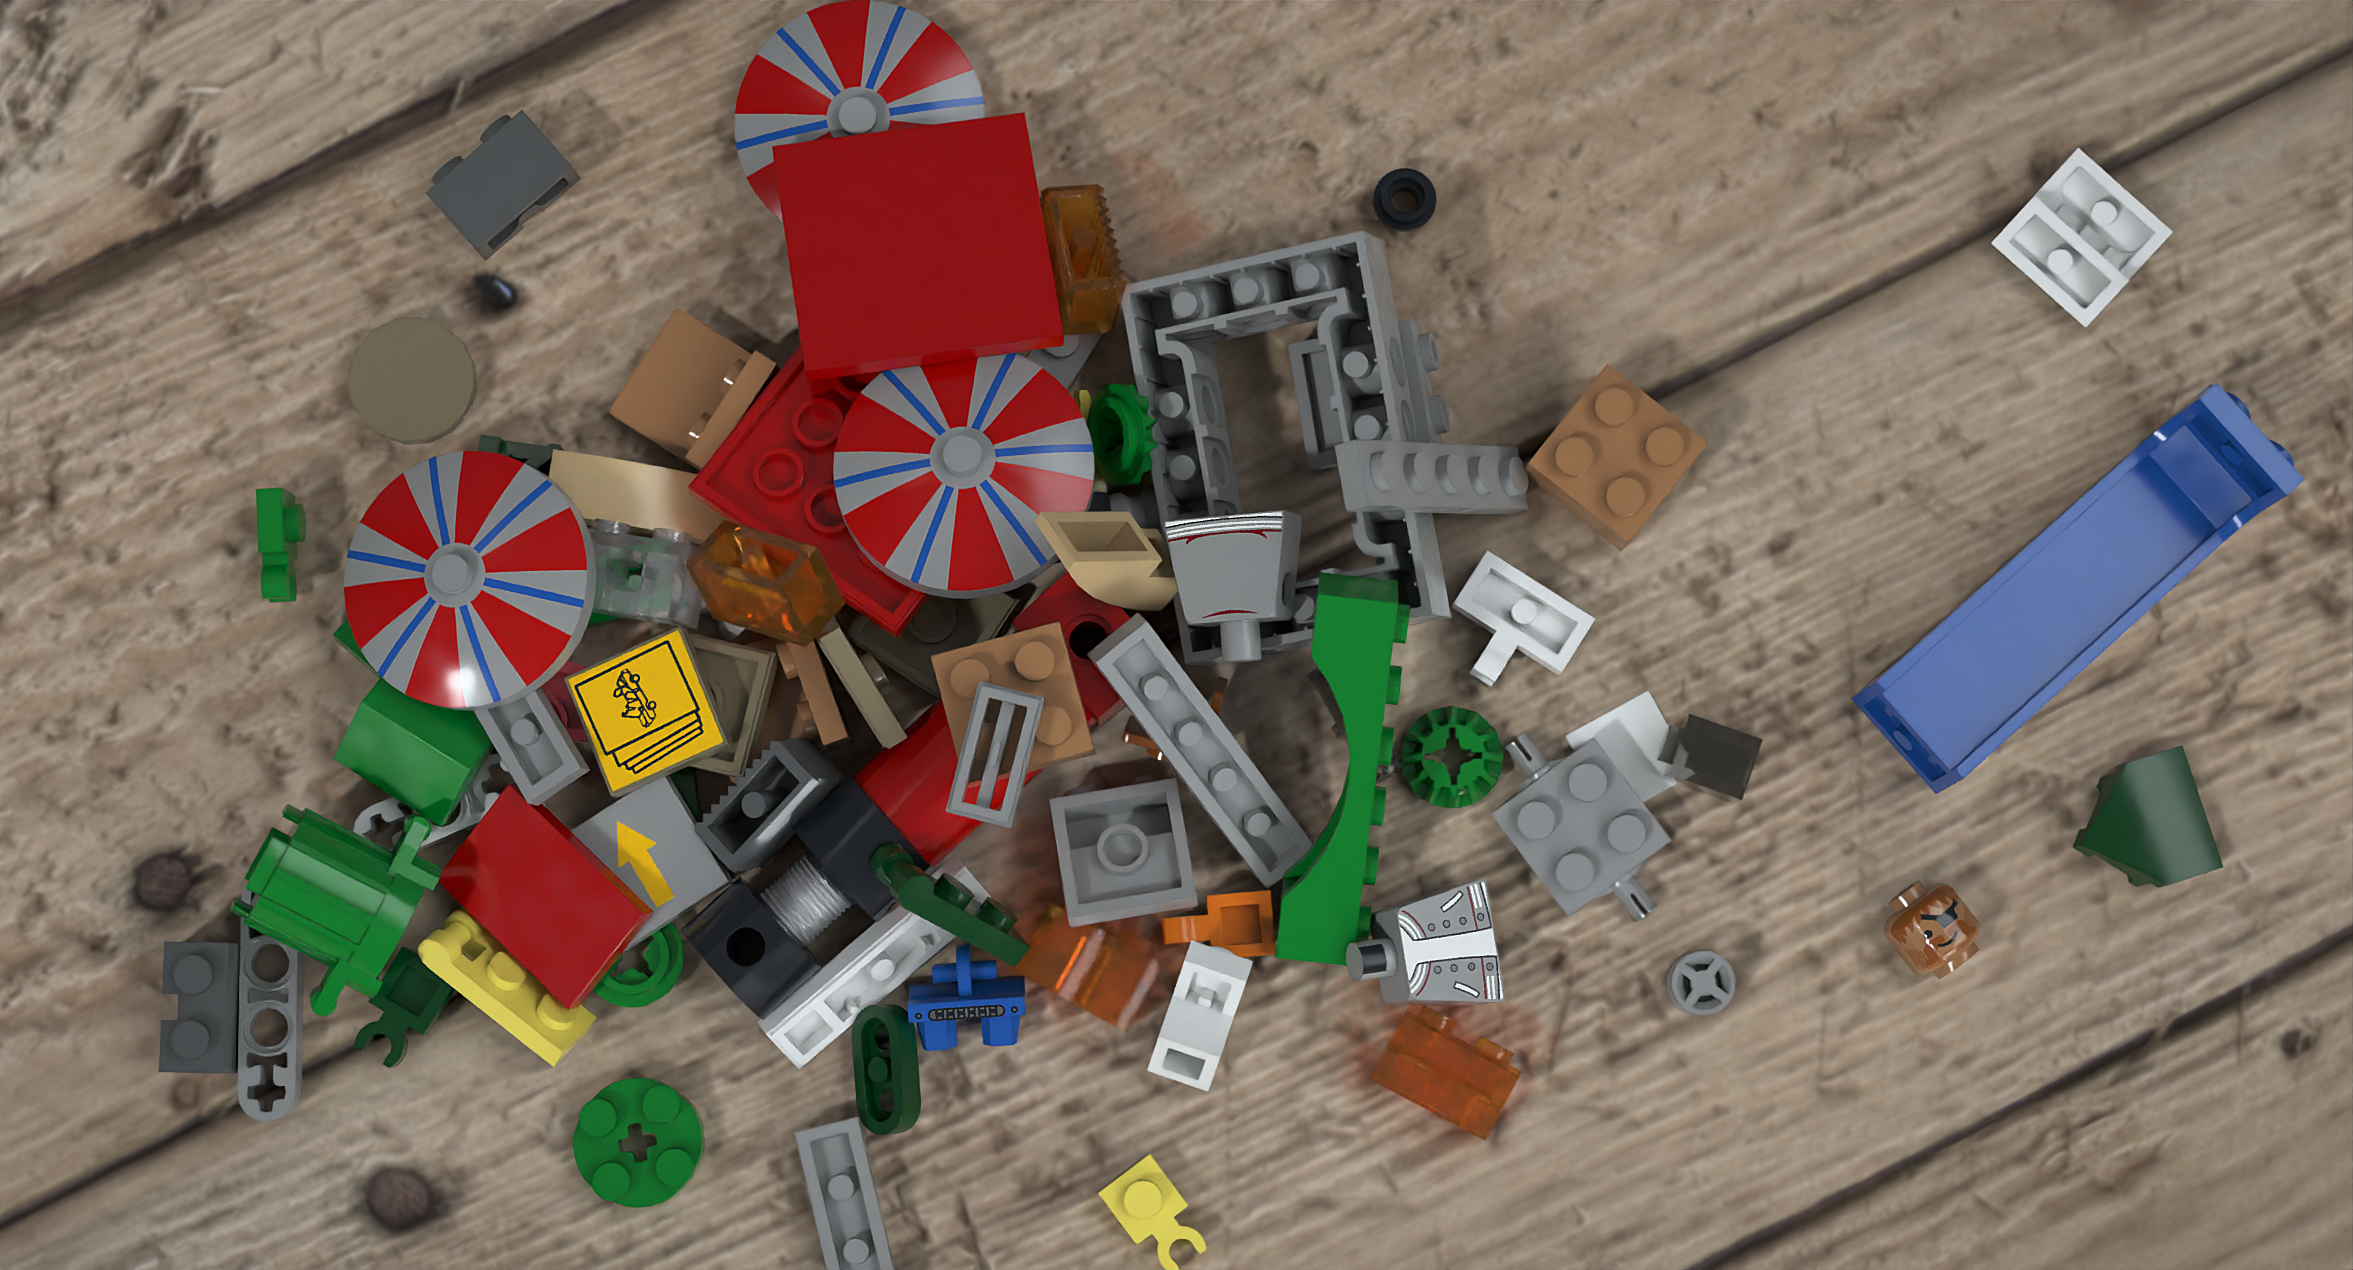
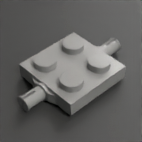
M1527 732L1517 739L1532 758L1531 761L1525 757L1514 741L1505 747V750L1510 753L1528 779L1515 797L1491 815L1566 915L1569 917L1593 898L1612 892L1616 894L1634 918L1635 923L1645 917V915L1631 898V894L1636 896L1648 913L1658 907L1634 876L1638 873L1644 861L1669 843L1671 839L1596 739L1592 738L1570 756L1551 761L1550 763H1548L1530 739Z

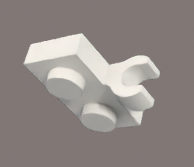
M1488 550L1451 606V608L1494 634L1469 673L1489 687L1496 681L1515 649H1518L1555 674L1560 675L1595 620L1589 614Z

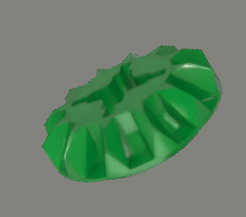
M1111 383L1103 386L1092 400L1086 423L1093 445L1095 468L1107 483L1114 486L1140 483L1142 474L1152 470L1150 451L1158 447L1157 442L1152 437V428L1156 424V420L1150 418L1147 414L1149 407L1148 397L1138 395L1134 384Z
M1455 706L1438 708L1421 716L1410 727L1401 749V766L1405 779L1411 789L1426 802L1442 808H1462L1484 798L1497 783L1504 758L1496 729L1478 712ZM1449 730H1454V739L1458 740L1460 750L1470 751V754H1479L1480 759H1471L1470 762L1460 765L1459 774L1455 776L1456 785H1451V775L1447 774L1446 764L1435 763V760H1425L1424 755H1433L1435 752L1445 749L1446 740L1449 739Z
M669 923L643 940L647 941L651 936L654 937V940L648 945L649 949L644 954V958L649 964L648 968L654 973L651 977L646 972H641L636 968L620 972L614 977L612 974L619 968L618 964L624 957L621 953L593 988L594 992L611 1004L629 1008L648 1006L669 994L683 972L684 943L673 923Z

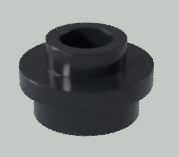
M1409 168L1396 169L1383 176L1378 182L1373 196V206L1379 220L1388 228L1399 232H1411L1423 227L1431 219L1437 201L1432 182L1423 173ZM1401 191L1409 192L1415 197L1416 206L1410 211H1400L1393 204L1392 198L1394 195Z

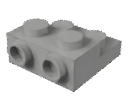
M1412 319L1397 321L1419 442L1441 443L1440 434L1450 432V416L1444 396L1442 394L1433 396L1429 372L1439 370L1440 368L1439 352L1435 337L1432 332L1423 334L1421 324ZM1318 338L1288 344L1308 468L1316 471L1336 467L1338 463L1334 445L1343 443L1338 412L1330 407L1329 396H1333L1335 393L1327 349L1319 346Z
M1147 775L1134 778L1123 787L1100 790L1094 786H1081L1066 791L1062 797L1049 799L1070 927L1198 906L1176 778L1163 780L1159 776Z

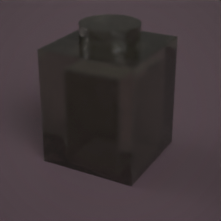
M1688 714L1681 719L1679 727L1669 724L1665 731L1657 755L1658 761L1667 763L1662 779L1733 804L1743 799L1763 739Z

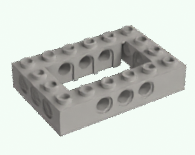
M1364 230L1119 286L1138 395L1148 397L1149 407L1147 414L1150 418L1156 420V424L1152 428V437L1157 442L1158 447L1150 451L1152 459L1151 473L1162 536L1166 542L1164 521L1243 514L1213 343L1318 320L1317 334L1319 346L1327 349L1335 395L1329 396L1330 407L1338 412L1343 443L1356 439L1419 442L1383 240ZM1356 511L1358 523L1352 524L1354 539L1364 554L1375 558L1376 566L1357 570L1330 568L1321 570V572L1398 581V603L1410 605L1408 626L1451 618L1432 513ZM1319 577L1296 582L1294 609L1290 620L1259 623L1261 656L1312 645V630ZM1178 591L1173 598L1185 664L1206 667L1223 664L1220 626L1201 627L1188 625L1184 617Z

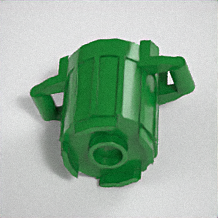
M287 804L282 811V817L294 822L288 834L272 827L246 873L244 879L249 882L245 888L255 893L250 905L235 898L230 911L243 917V924L328 966L320 984L314 987L309 995L311 1008L317 1015L328 1016L334 1012L337 1006V998L345 985L372 999L377 995L383 984L382 981L378 980L380 972L402 937L425 888L431 891L434 890L442 870L439 869V866L416 855L422 842L427 840L431 833V826L428 820L421 814L412 813L404 819L403 831L392 851L306 807L301 811Z

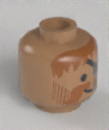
M1918 880L1888 902L1895 913L1886 921L1884 933L1915 974L1927 975L1933 972L1938 979L1943 978L1978 952L1979 948L1974 941L1980 934V924L1949 884L1938 883L1926 889Z

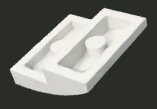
M2077 148L1991 244L2084 327H2087L2173 231L2083 151Z

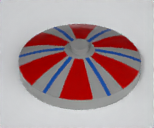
M849 0L823 5L805 12L784 25L767 40L749 65L741 83L735 108L734 132L739 160L750 186L766 210L783 225L772 146L978 119L987 116L981 86L971 63L958 44L943 29L919 13L902 6L873 0Z
M1008 353L881 372L859 394L842 423L834 452L833 473L838 505L844 523L857 546L876 567L894 580L914 590L934 596L968 599L992 596L1015 589L1038 577L1059 560V557L1034 520L1041 512H1088L1094 491L1095 465L1093 445L1086 421L1077 403L1066 388L1038 364L1019 354Z
M485 451L446 453L425 460L403 472L378 494L366 510L354 533L346 560L344 598L347 617L361 652L375 671L391 686L414 699L454 710L491 709L519 700L537 690L550 680L573 654L586 630L594 605L597 579L596 558L590 533L580 511L567 493L550 477L532 466L498 453Z

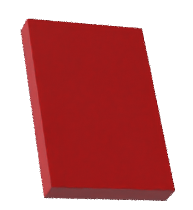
M516 783L507 785L443 868L438 883L568 1010L579 1007L654 913L645 902L542 803L538 806L528 804Z

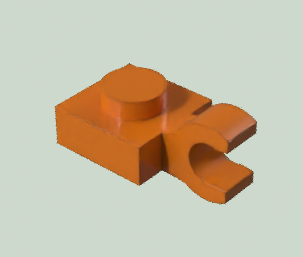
M1271 890L1206 895V915L1161 919L1163 945L1191 943V940L1195 942L1209 941V946L1225 948L1242 958L1269 956L1276 953Z

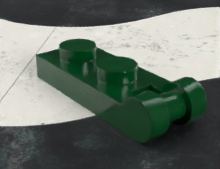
M885 844L871 858L870 866L872 872L885 886L890 888L892 896L904 909L1014 967L1017 966L1030 949L1028 943L1014 929L1013 926L1018 919L1008 908L991 897H987L983 903L973 899L974 894L964 884L947 873H943L939 879L930 876L920 867L914 866L913 858L900 844Z

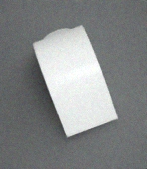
M1191 940L1147 1071L1205 1091L1209 1090L1253 961L1236 956L1225 948L1207 946Z

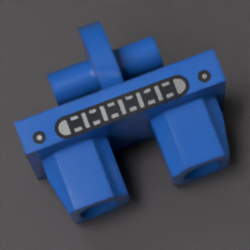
M970 943L956 944L955 963L932 964L933 982L909 984V1001H907L909 1023L917 1022L923 1050H949L956 1047L958 1044L956 1020L981 1018L984 1045L993 1047L1017 1043L1020 1015H1025L1026 1007L1025 975L997 977L996 960L972 961Z

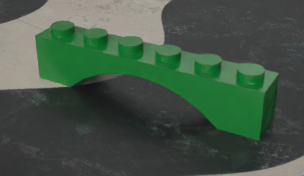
M1319 572L1312 630L1311 657L1328 681L1343 715L1349 746V764L1342 794L1327 826L1309 850L1284 872L1275 958L1347 966L1346 950L1348 945L1353 942L1366 941L1369 938L1371 906L1360 905L1363 884L1375 886L1379 847L1368 846L1370 825H1383L1386 803V787L1375 786L1378 765L1390 766L1394 727L1383 726L1385 704L1398 705L1402 666L1390 664L1393 643H1406L1410 611L1409 604L1398 603V581Z

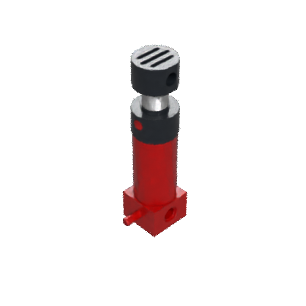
M1067 571L1011 621L1015 631L1012 634L1060 622L1089 728L1095 723L1099 728H1102L1125 707V704L1093 662L1079 658L1073 653L1072 648L1077 638L1085 633L1100 634L1106 639L1127 622L1130 617L1121 607L1110 605L1092 597L1077 585ZM942 697L904 730L908 738L890 749L884 747L853 776L849 774L814 809L792 825V829L807 846L804 849L806 854L800 857V861H796V865H791V869H787V873H783L782 877H778V881H774V885H769V889L765 888V893L761 892L759 894L740 876L682 928V932L701 957L732 992L762 1020L821 969L819 962L806 947L807 943H810V939L815 940V935L819 936V932H823V928H828V924H832V920H836L837 916H841V912H845V908H850L851 904L854 907L860 905L871 918L878 922L897 902L892 896L890 888L885 886L876 877L870 866L871 858L881 846L889 843L900 844L913 858L914 866L920 867L925 873L931 875L935 871L934 867L984 823L983 821L945 812L958 765V757ZM1043 769L1026 773L1023 787ZM1009 778L996 781L989 809L998 811L1002 807ZM980 786L967 787L964 798L965 803L976 805ZM757 930L765 941L764 955L759 962L752 966H747L739 956L738 947L744 935Z

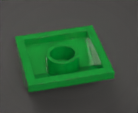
M381 677L360 703L333 759L440 827H444L495 746L474 710H454L419 701L402 693Z

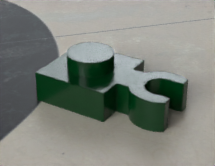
M403 946L382 978L383 984L377 995L368 1001L384 1011L379 1021L365 1025L358 1032L354 1043L355 1048L360 1051H366L375 1036L379 1034L386 1035L391 1042V1051L386 1056L383 1065L388 1068H395L404 1060L408 1051L406 1034L409 1029L412 1028L422 1035H428L455 991L452 986L422 962L418 953Z

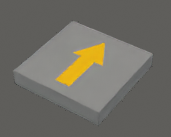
M669 775L630 792L571 830L587 848L654 911L624 951L632 948L733 883L721 860L695 832V822L697 821Z

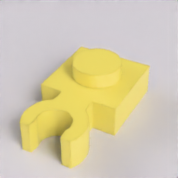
M1148 1154L1098 1192L1136 1245L1151 1234L1158 1241V1259L1166 1270H1180L1169 1252L1170 1246L1175 1240H1189L1200 1254L1206 1250V1244L1202 1235L1190 1226L1180 1225L1175 1219V1216L1189 1205L1151 1154Z

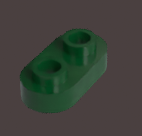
M895 1004L871 1005L860 1011L852 1027L851 1036L857 1111L863 1125L874 1134L903 1133L914 1126L921 1110L916 1029L914 1023H909L908 1012L901 1006Z

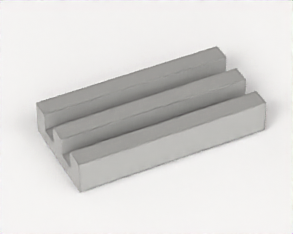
M979 681L945 812L1012 829L1045 702L1044 697ZM991 698L1002 701L976 805L965 803L964 798ZM1016 705L1027 707V712L1002 809L997 811L989 808Z

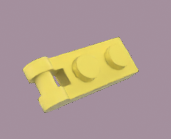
M463 906L458 907L444 920V930L432 931L419 944V957L431 971L553 1067L588 1033L597 1019L595 1015L582 1005L568 1010ZM462 952L465 953L467 956H469V957H470L472 960H474V961L472 962L471 960H469L466 956H464V955L462 954Z

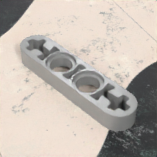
M247 881L243 887L241 901L250 905L255 893L245 888L249 882ZM241 917L238 1100L244 1112L254 1120L264 1122L276 1121L286 1118L295 1111L300 1103L302 1094L304 954L267 935L256 937V930L243 924L244 918ZM274 944L285 950L289 959V967L284 977L275 982H267L257 973L255 961L261 949ZM268 1009L278 1010L284 1015L288 1024V1031L284 1040L272 1047L265 1046L259 1042L254 1032L255 1020L259 1014ZM254 1054L265 1057L287 1054V1066L281 1064L273 1065L274 1084L285 1086L286 1093L284 1099L274 1101L272 1111L266 1110L265 1100L255 1099V1086L264 1085L267 1081V1064L253 1066Z

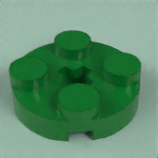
M653 1078L624 1079L601 1089L592 1100L582 1107L573 1137L574 1157L583 1179L600 1198L633 1208L657 1205L678 1195L693 1178L705 1149L704 1127L695 1106L674 1087ZM640 1123L644 1133H655L657 1138V1145L647 1149L648 1159L644 1161H636V1156L633 1152H624L622 1148V1139L630 1136V1126Z

